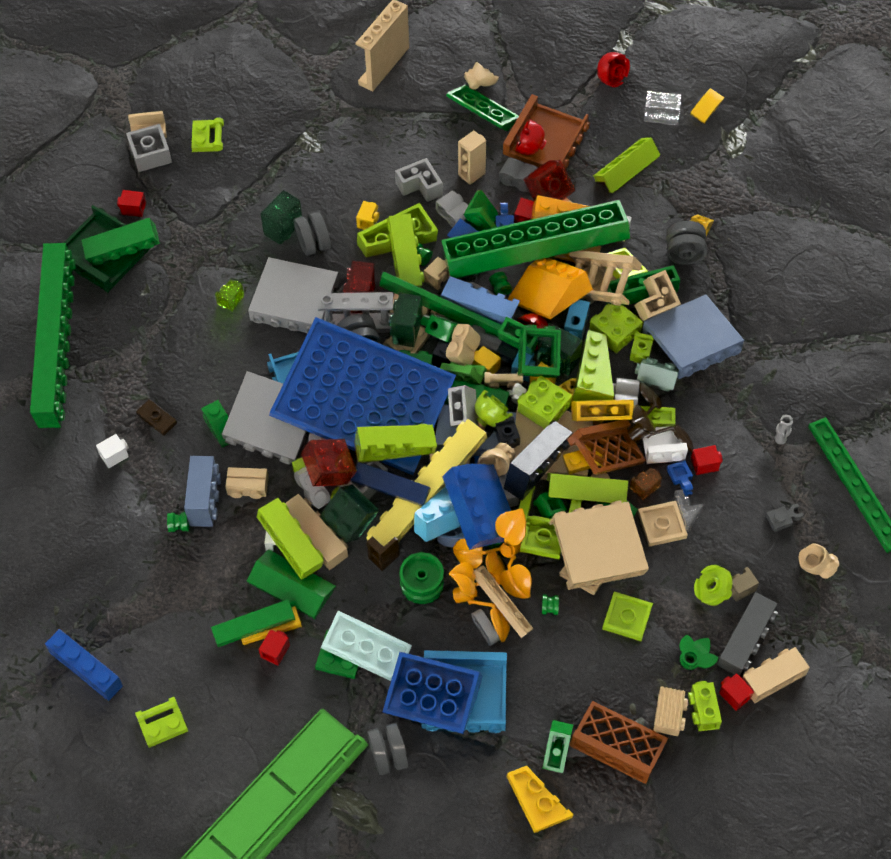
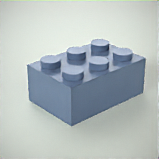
M190 456L184 506L189 526L213 527L214 520H217L218 510L215 508V504L219 502L217 485L221 484V473H219V464L215 463L214 456Z

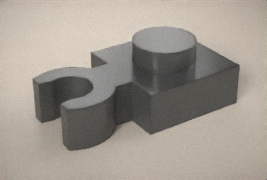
M798 504L792 505L789 510L782 506L766 513V518L774 532L792 526V520L799 521L803 518V513H794L799 508Z

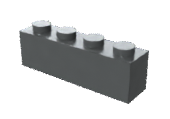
M755 592L720 656L717 666L734 675L737 673L739 676L742 671L749 669L752 662L749 658L751 654H757L760 648L758 641L760 638L764 639L769 631V628L766 626L769 621L774 622L778 614L775 611L778 603Z

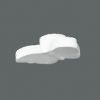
M515 383L513 389L507 390V392L512 397L511 400L518 405V398L522 393L525 394L527 389L521 384Z

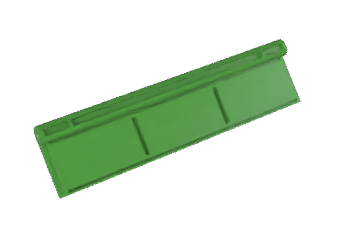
M320 709L181 859H265L367 748L368 743L361 736L354 735L326 710Z

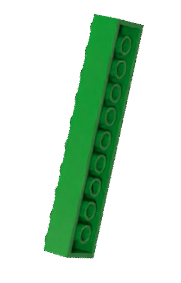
M620 200L443 239L441 242L449 275L453 278H461L507 266L630 239L629 221Z
M43 243L30 413L38 428H61L62 421L65 420L63 403H66L64 386H67V375H65V369L69 367L66 355L70 351L68 336L71 335V326L69 319H72L70 303H73L71 286H74L72 270H75L76 267L75 259H72L71 250H68L66 243Z

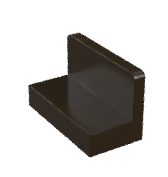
M373 536L367 541L368 559L381 571L399 557V543L396 537L385 546L381 545Z

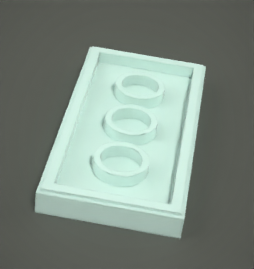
M337 611L321 646L322 649L389 681L392 680L399 652L409 654L412 645L340 611Z

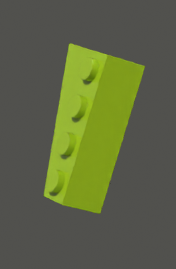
M420 203L395 214L411 213V218L415 220L414 236H417L419 243L426 244L437 241L438 229ZM387 219L357 233V245L366 258L392 252Z
M588 330L583 343L572 401L613 400L614 390L606 334Z
M427 424L357 427L354 440L357 461L361 463L434 454L437 448L433 425Z

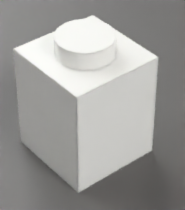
M117 434L96 445L99 455L108 468L129 457L127 443L124 439L120 440Z

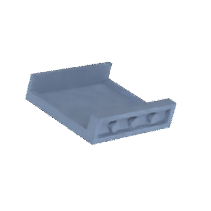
M707 295L645 320L642 330L643 334L652 335L679 369L678 379L691 376L694 372L701 369L704 370L712 364L720 363L730 356L738 355L744 343V339Z

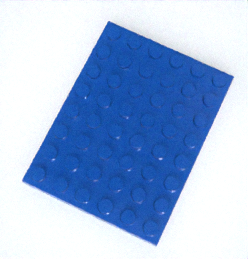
M315 317L271 408L269 416L356 451L354 440L357 427L427 424L433 425L434 428L447 399L448 389L452 387L456 375ZM422 455L382 460L380 462L414 475Z

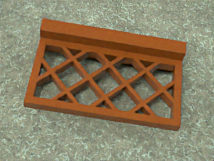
M618 420L580 428L567 439L570 446L577 445L594 475L640 465L646 461L637 444L628 434L627 428L631 425L628 420ZM621 436H624L627 443L621 439ZM609 439L612 440V441H614V442H615V445H613L612 443H610V442H609ZM597 442L601 443L603 448L597 445ZM584 444L589 446L591 448V451L588 450ZM620 446L625 448L626 452L620 449ZM608 448L614 451V455L608 452ZM596 451L602 454V458L596 455ZM619 455L625 458V461L621 460ZM607 458L610 459V460H612V461H613V464H611L610 462H608V461H607ZM595 461L601 464V468H598Z
M592 701L577 730L572 735L570 747L646 784L668 738ZM593 709L601 712L603 718L593 720L591 715ZM617 720L621 722L622 727L612 729L609 721ZM605 722L609 731L599 733L596 724ZM592 726L595 734L588 736L581 731L584 727ZM629 730H638L641 737L632 739ZM625 732L628 740L618 742L615 734ZM611 735L614 744H604L601 737ZM654 738L660 741L661 744L659 747L651 748L648 740ZM644 741L647 750L637 752L634 743ZM630 744L633 753H623L620 747ZM649 754L652 761L650 766L641 762L639 756Z

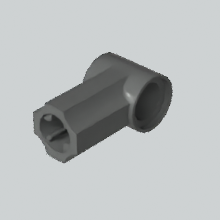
M471 326L480 335V343L476 350L485 346L496 354L502 341L497 336L486 333L480 326Z

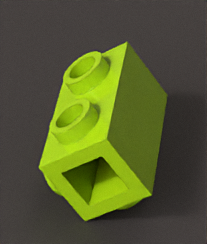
M707 681L696 682L692 685L691 691L688 692L689 704L693 705L694 712H692L693 723L697 725L698 732L719 729L722 720L714 683H707Z

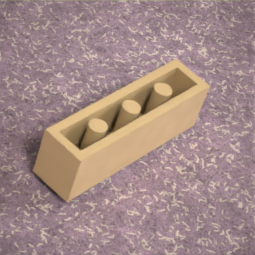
M297 494L286 502L290 515L299 521L303 533L310 536L314 548L322 553L324 558L323 564L329 571L348 557V545L342 538L339 540L331 525L327 526L323 522L322 515L311 508L312 505L307 498L303 499Z

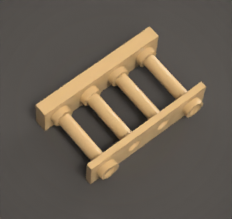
M581 250L570 252L569 257L575 261L576 268L582 269L585 265H591L588 274L591 286H593L598 268L601 266L607 267L600 290H592L580 299L610 302L617 306H621V304L629 305L630 301L622 294L629 273L632 270L640 271L642 266L634 256ZM616 268L623 269L616 292H607L613 271Z

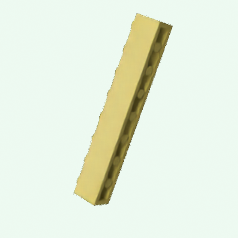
M467 419L465 423L461 422L456 428L457 432L454 436L448 437L443 444L442 450L435 452L431 457L430 464L427 467L424 466L419 471L418 478L414 482L431 488L425 503L445 487L442 476L451 467L465 465L487 439L486 432L471 420ZM396 498L389 512L385 511L381 515V521L377 526H372L367 532L368 536L366 537L367 541L373 536L381 545L385 546L396 537L399 543L414 525V513L422 506Z

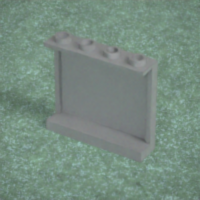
M268 257L248 310L250 320L259 324H269L273 327H283L291 331H301L308 334L315 317L323 320L325 316V311H318V293H333L334 288H337L339 285L338 272Z
M247 371L222 436L228 444L234 446L236 444L243 445L245 450L251 452L257 450L262 452L261 455L272 458L274 456L280 458V462L290 465L296 460L307 431L269 416L283 383Z

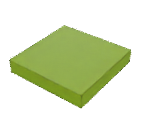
M614 591L602 629L642 641L653 603Z

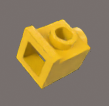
M363 201L356 217L357 228L365 230L375 225V222L377 223L379 212H377L378 205L376 203Z

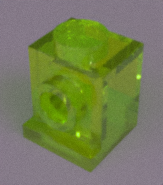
M230 279L226 285H223L220 292L217 291L215 293L217 304L233 311L244 297L241 283Z

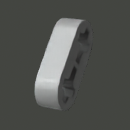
M478 609L471 613L475 625L490 646L499 642V635L483 610Z

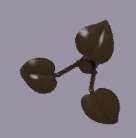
M641 382L639 388L644 398L650 402V409L646 412L641 406H634L632 423L635 425L628 430L631 439L637 443L645 436L649 438L671 430L681 443H687V448L692 454L694 449L689 434L678 424L656 431L655 425L648 415L655 407L661 409L662 403L659 396L650 387Z

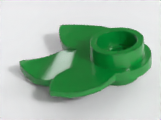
M685 635L681 639L679 648L682 654L679 660L683 668L687 670H694L697 667L707 669L717 663L718 657L709 653V638L693 641L690 636ZM686 659H692L693 663H688Z

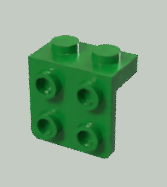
M478 190L463 215L477 231L496 228L497 226L494 222L498 212L484 192Z

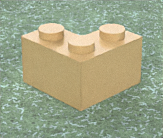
M666 270L652 275L643 281L650 297L638 302L634 306L640 319L644 322L681 304Z

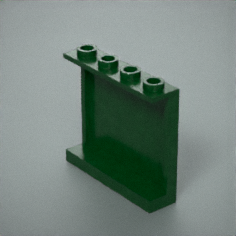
M92 205L93 214L64 243H66L68 250H71L72 259H75L76 267L73 271L106 292H109L150 249H142L135 254L123 255L119 259L108 260L101 265L92 266L85 259L82 240L125 226L117 217H112L104 209Z

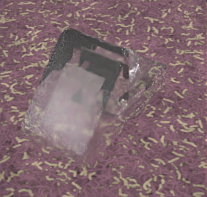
M682 489L675 491L673 501L677 502L688 534L701 514L703 504L690 506L689 498L684 495Z

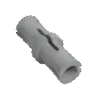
M783 415L780 423L776 426L774 439L778 444L786 443L787 437L791 434L793 418L790 415Z

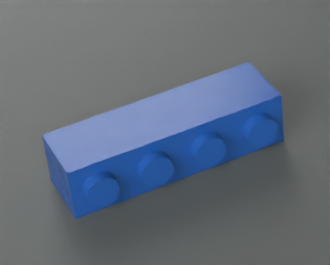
M59 629L45 643L51 655L108 701L123 687L120 678L62 630Z

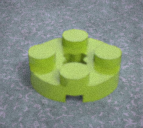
M710 565L700 572L702 575L699 579H696L694 584V592L699 600L706 605L715 606L731 597L732 576L728 570L718 565ZM715 581L716 585L712 589L711 586L714 584L713 582Z

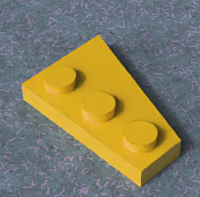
M528 766L507 773L506 777L534 833L571 819L574 816L569 809L566 810L555 795L553 796L544 787V783Z

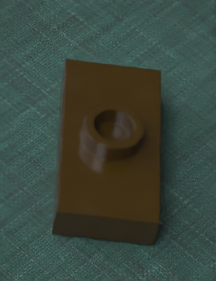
M150 399L136 411L140 418L163 436L177 424L176 419Z

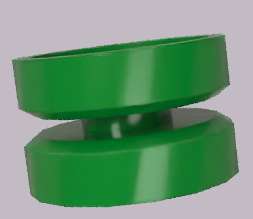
M419 552L411 554L403 561L399 573L400 587L403 595L416 604L431 603L439 598L444 587V569L439 559L430 553Z

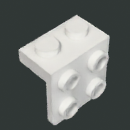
M656 427L655 429L657 431L667 427ZM671 430L649 438L646 436L642 438L647 464L677 462L686 459L687 443H681Z

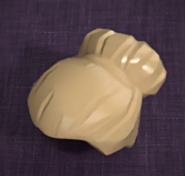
M478 62L475 63L473 69H469L468 72L464 73V78L471 89H478L480 86H492L499 79L498 76H494L489 69L483 68Z
M500 442L495 448L485 451L479 457L478 464H493L498 477L508 472L510 463L515 456V450L506 443Z
M814 543L802 549L798 556L799 564L803 570L811 574L820 575L825 579L833 576L839 566L837 556L829 554L823 546Z

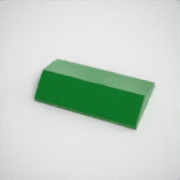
M466 84L446 94L448 98L505 131H508L519 117L478 91L471 89Z
M269 549L256 561L247 579V583L280 601L288 599L291 607H296L298 611L313 619L317 617L336 588L334 584L313 573L301 580L286 558Z

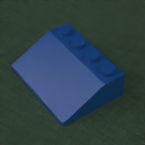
M465 464L451 467L442 477L469 550L504 542V538L500 537L496 532L495 523L498 516L511 511L495 466L493 464Z
M399 652L382 713L464 734L483 676L478 671Z

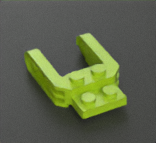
M534 486L525 499L521 500L519 509H523L526 519V534L521 543L520 552L560 559L561 549L554 524H549L551 519L529 516L535 490ZM572 499L569 513L581 508L582 500Z

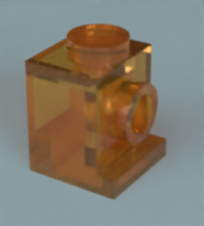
M649 468L646 472L642 471L636 478L633 477L631 479L630 488L644 501L660 487L662 477L656 469Z

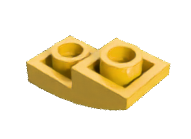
M710 88L690 112V115L705 124L711 114L715 112L724 100V97Z

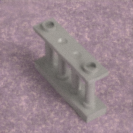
M393 292L318 293V311H325L324 321L337 325L348 316L366 314L373 318L378 333L394 332L395 316L394 313H388V310H393ZM362 310V313H351V311ZM369 310H381V313H370ZM332 311H343L344 314H332Z

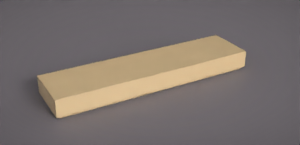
M483 565L474 570L477 583L522 638L533 630V627Z

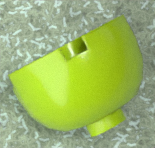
M484 390L477 398L474 406L475 413L478 415L477 421L484 427L486 425L495 427V423L513 416L512 412L507 413L509 409L494 395L491 397L487 396L488 391Z

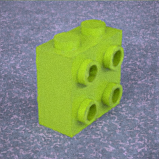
M608 303L601 313L595 314L591 318L589 330L606 334L608 347L617 354L634 339L636 332H642L643 321L622 304L617 306Z
M540 376L536 381L533 380L529 385L528 391L525 394L522 393L518 398V412L545 429L553 420L558 422L571 406L572 395L543 376Z

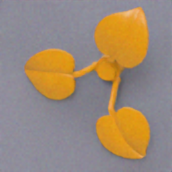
M520 508L498 516L495 523L496 532L500 537L504 538L505 542L501 546L482 551L483 547L469 550L466 540L460 539L455 543L453 553L460 563L467 562L473 569H476L482 565L483 555L492 551H501L504 557L510 558L507 565L508 570L500 574L503 589L516 598L527 599L531 597V574L523 565L516 564L511 567L516 559L515 555L520 552L521 542L526 534L525 514L523 509Z
M492 551L486 556V568L496 582L501 585L500 574L506 570L505 565L498 553ZM467 562L458 564L449 573L459 586L453 589L455 602L463 603L468 601L469 605L477 604L492 607L490 616L493 626L499 635L501 643L504 642L510 631L511 624L494 603L474 600L477 597L476 587L479 586L477 582H474L475 572Z

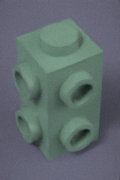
M653 358L643 359L641 364L637 363L635 374L638 375L637 380H640L647 386H659V389L663 391L674 390L679 372L675 364L657 363L658 360Z

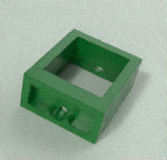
M525 325V327L519 330L518 376H543L545 378L560 376L561 330H555L554 326H544V329L537 328V325ZM526 336L552 337L551 367L525 365Z

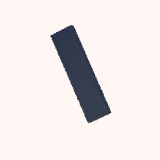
M358 462L351 477L352 482L419 506L425 504L431 490L426 485Z

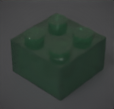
M283 190L260 213L264 235L280 245L285 240H288L295 230L293 220L302 216L300 200Z
M399 293L398 300L395 299L393 304L394 315H390L389 326H391L390 336H392L393 344L415 348L423 317L422 296Z
M549 323L548 326H554L555 330H561L560 373L569 376L580 361L582 339ZM539 337L537 360L551 366L552 337Z
M351 484L338 489L319 517L341 539L348 543L361 537L379 510Z

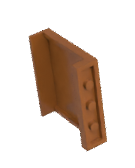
M532 94L503 143V154L561 175L563 169L566 170L569 165V158L574 156L577 144H581L583 133L589 129V115L586 114L582 120L538 104V96ZM531 119L543 127L545 131L544 140H547L543 150L539 149L536 154L523 155L515 151L517 141L519 142L520 134L526 122Z

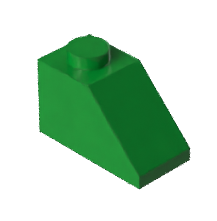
M216 400L201 408L206 424L221 448L229 445L222 436L228 415L219 400Z
M553 720L542 769L559 773L564 772L573 730L572 724Z

